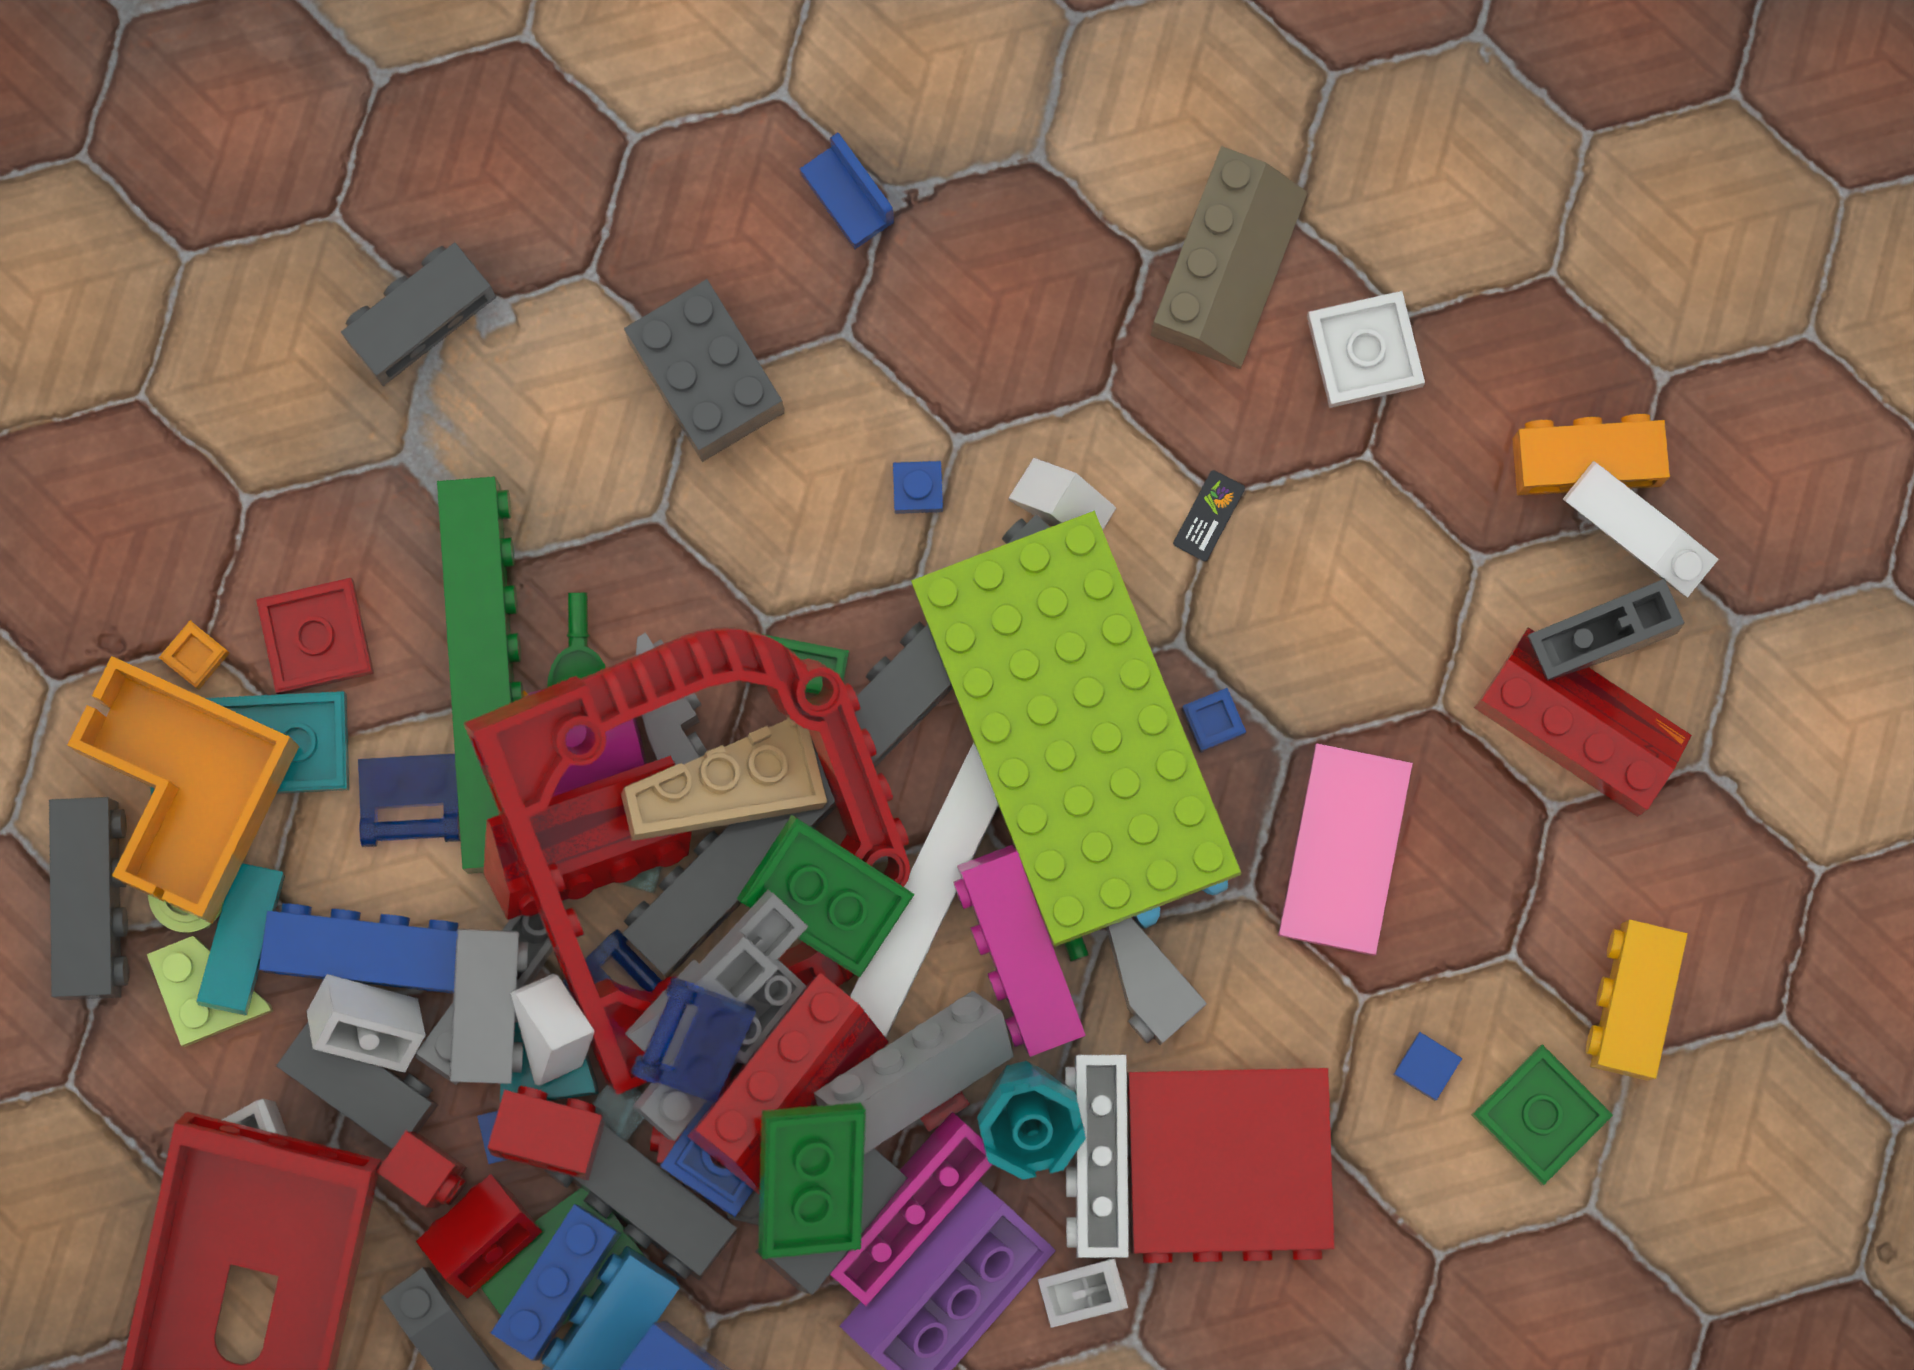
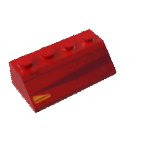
M1528 627L1474 708L1638 817L1647 811L1674 771L1692 735L1589 667L1547 681L1527 637L1528 634L1535 631Z
M671 755L552 796L547 810L529 817L547 864L554 862L557 865L565 883L566 890L559 893L562 901L583 898L594 889L614 882H628L639 873L658 866L670 867L681 861L684 857L689 856L692 831L632 841L621 797L624 787L675 766ZM498 815L487 819L483 874L506 919L510 920L521 915L533 916L538 914L537 907L501 816Z
M818 973L806 985L807 987L687 1136L759 1195L762 1111L818 1106L814 1092L863 1062L878 1050L883 1049L889 1043L863 1008L821 973Z

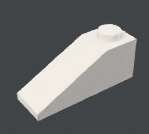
M1595 461L1590 464L1563 498L1564 501L1661 579H1665L1668 585L1687 598L1719 560L1684 530Z

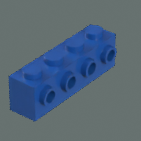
M282 903L281 912L267 910L259 970L263 972L324 979L326 974L362 984L454 994L456 937L459 923L429 920L428 928L409 926V917L380 914L379 923L360 921L361 912L343 909H331L330 917L311 915L312 907Z

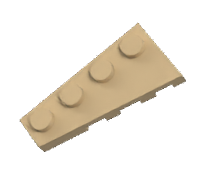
M789 718L769 728L765 726L751 732L746 738L725 747L721 745L707 751L704 756L686 764H677L624 787L621 793L632 841L822 809L827 803L810 732Z

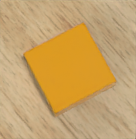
M189 621L158 658L199 690L230 652L192 621Z

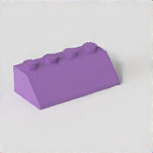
M978 1180L868 1305L865 1306L860 1302L839 1327L886 1370H952L1056 1250L1007 1204Z

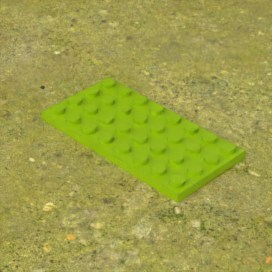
M1095 510L911 580L914 592L1014 846L1018 851L1054 947L1241 875V870Z

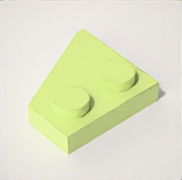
M194 936L147 954L180 1045L183 1047L273 1012L271 1004L255 991H253L247 1016L198 1006L196 1000L210 949Z

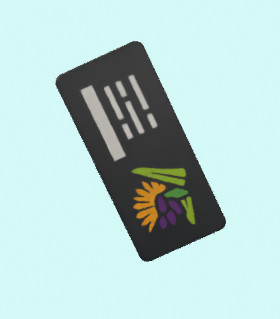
M1212 470L1180 528L1173 545L1202 561H1207L1240 500L1245 486Z

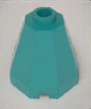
M1028 1061L1006 1065L995 1081L977 1116L988 1162L1022 1180L1037 1177L1036 1171L1049 1169V1173L1064 1170L1086 1139L1075 1092L1042 1068Z

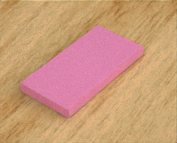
M1316 743L1278 936L1372 956L1376 955L1413 763Z

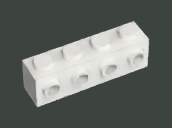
M1076 1055L1075 1067H1065V1086L1076 1094L1086 1139L1075 1153V1167H1066V1197H1076V1217L1066 1218L1067 1248H1076V1258L1128 1257L1126 1055Z

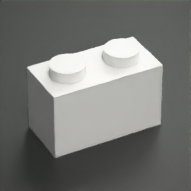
M326 974L307 1010L313 1049L404 1073L425 1037L418 998Z

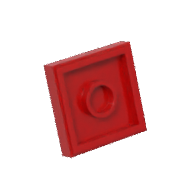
M352 578L256 599L276 694H288L374 674L355 584Z

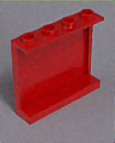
M1328 1068L1128 1072L1127 1094H1129L1133 1246L1131 1247L1132 1253H1143V1263H1173V1253L1193 1252V1262H1223V1251H1242L1243 1261H1272V1250H1292L1293 1260L1323 1259L1322 1249H1335Z

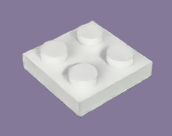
M1402 291L1308 312L1307 319L1329 408L1424 386L1425 380Z

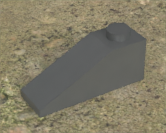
M1662 579L1528 634L1527 637L1546 680L1549 681L1632 653L1678 634L1684 625V621L1666 580Z
M422 1267L381 1296L408 1338L433 1370H500L430 1267Z

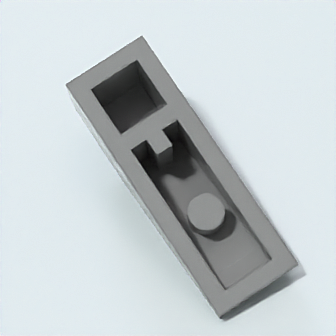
M1128 918L1106 927L1127 1009L1134 1015L1128 1020V1023L1146 1043L1154 1038L1161 1045L1205 1007L1207 1003L1132 918Z

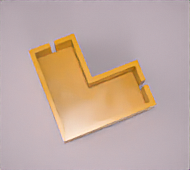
M111 656L92 694L93 698L110 710L105 717L97 709L87 705L67 745L86 758L154 788L152 796L112 877L132 888L163 902L166 901L178 909L213 924L299 745L291 737Z

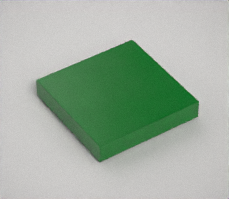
M1543 1044L1471 1114L1541 1185H1545L1613 1116Z

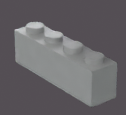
M971 991L814 1092L817 1105L861 1102L866 1109L864 1154H866L1014 1057L1003 1012L976 992Z

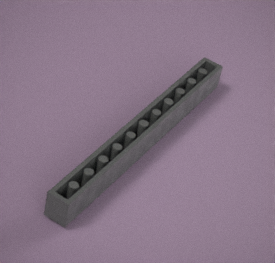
M1037 514L1028 523L1021 518L1006 532L1002 540L1008 544L1050 527ZM921 622L915 624L901 639L900 643L904 648L892 661L885 656L868 672L866 678L870 683L856 695L860 704V710L855 712L860 729L866 728L874 742L877 755L871 757L875 768L953 689L928 625L924 626ZM814 743L813 747L827 799L824 808L730 824L720 835L713 830L696 846L694 852L698 857L685 870L679 865L663 879L659 887L664 892L651 905L646 901L641 902L624 920L629 927L622 934L666 978L670 977L742 904L736 898L791 815L816 829L837 807Z

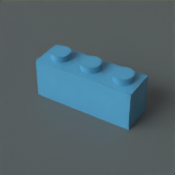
M627 1245L619 1256L612 1253L598 1273L597 1279L602 1282L592 1297L584 1295L571 1312L569 1321L573 1325L563 1339L556 1336L546 1348L540 1360L545 1365L542 1370H619L653 1323L658 1321L680 1287L676 1277Z

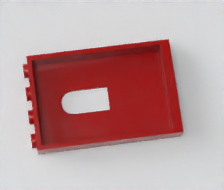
M187 1111L174 1123L122 1370H335L379 1174L377 1170L381 1166L382 1160ZM231 1264L278 1276L262 1352L255 1360L245 1364L233 1363L224 1358L219 1352L215 1340Z

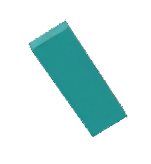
M242 863L224 900L196 1000L198 1006L247 1016L259 973L267 910L276 911L285 878L283 872Z

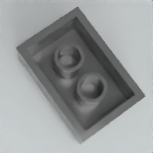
M708 279L624 328L629 344L702 462L785 413L782 399Z

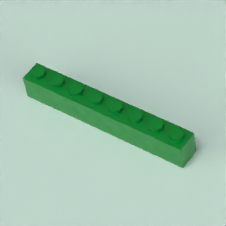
M495 476L437 481L462 869L468 874L484 872L487 819L500 814L464 723L524 698L522 681L514 682L513 663L521 662L520 638L518 633H511L510 615L518 614L517 592L515 585L507 584L506 567L514 566V546L512 537L504 538L503 519H511V501L509 490H501V485Z

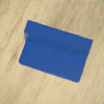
M837 132L830 137L831 147L801 167L800 174L853 248L857 249L894 223L893 207L842 136Z

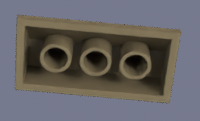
M1221 146L1154 319L1151 336L1241 369L1308 192L1268 163Z

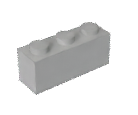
M457 928L449 1073L451 1082L511 1084L512 1072L521 1073L523 1042H513L514 1022H518L510 992L516 990L517 972H526L528 942H519L518 931Z

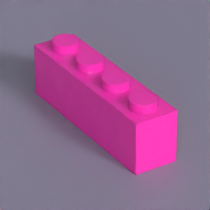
M1010 845L957 865L961 879L953 881L963 909L972 907L979 925L973 926L970 929L980 955L990 953L996 970L987 973L997 1001L1007 999L1013 1016L1004 1020L1014 1046L1017 1047L1023 1044L1031 1057L1086 1036L1015 847Z
M951 1112L899 1170L907 1179L861 1235V1249L849 1250L830 1275L867 1306L991 1167L992 1164L987 1160L983 1139Z

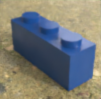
M574 1204L496 1323L491 1334L530 1360L539 1361L622 1233L583 1207Z

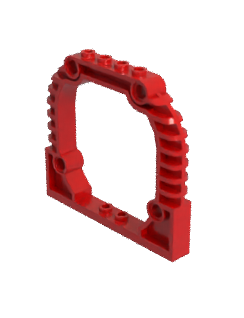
M723 627L689 633L602 669L582 679L574 676L464 723L571 996L595 1031L590 1044L605 1082L616 1095L655 1079L661 1070L656 1066L657 1063L625 1033L678 976L665 978L657 984L652 992L630 988L608 978L594 984L577 941L578 937L584 935L582 926L574 909L571 907L565 910L559 893L566 890L565 883L557 865L554 862L547 864L529 819L530 816L548 809L553 793L570 764L583 766L599 759L605 750L607 741L605 733L707 687L735 681L765 685L778 711L810 732L847 832L840 846L871 866L879 858L887 856L888 864L883 874L903 887L909 880L910 864L904 846L909 844V838L898 817L893 819L887 802L893 800L892 791L885 776L882 773H876L871 757L877 755L876 748L867 729H860L855 712L860 710V704L854 689L849 683L844 684L839 674L819 661L812 659L801 660L795 653L778 641L754 631ZM821 676L823 682L821 691L814 698L807 699L805 696L806 685L814 677ZM584 725L586 727V736L583 742L578 746L567 747L565 739L569 730L574 726ZM803 941L797 946L786 950L778 959L805 985L818 973L824 975L837 987L845 981L848 982L855 975Z

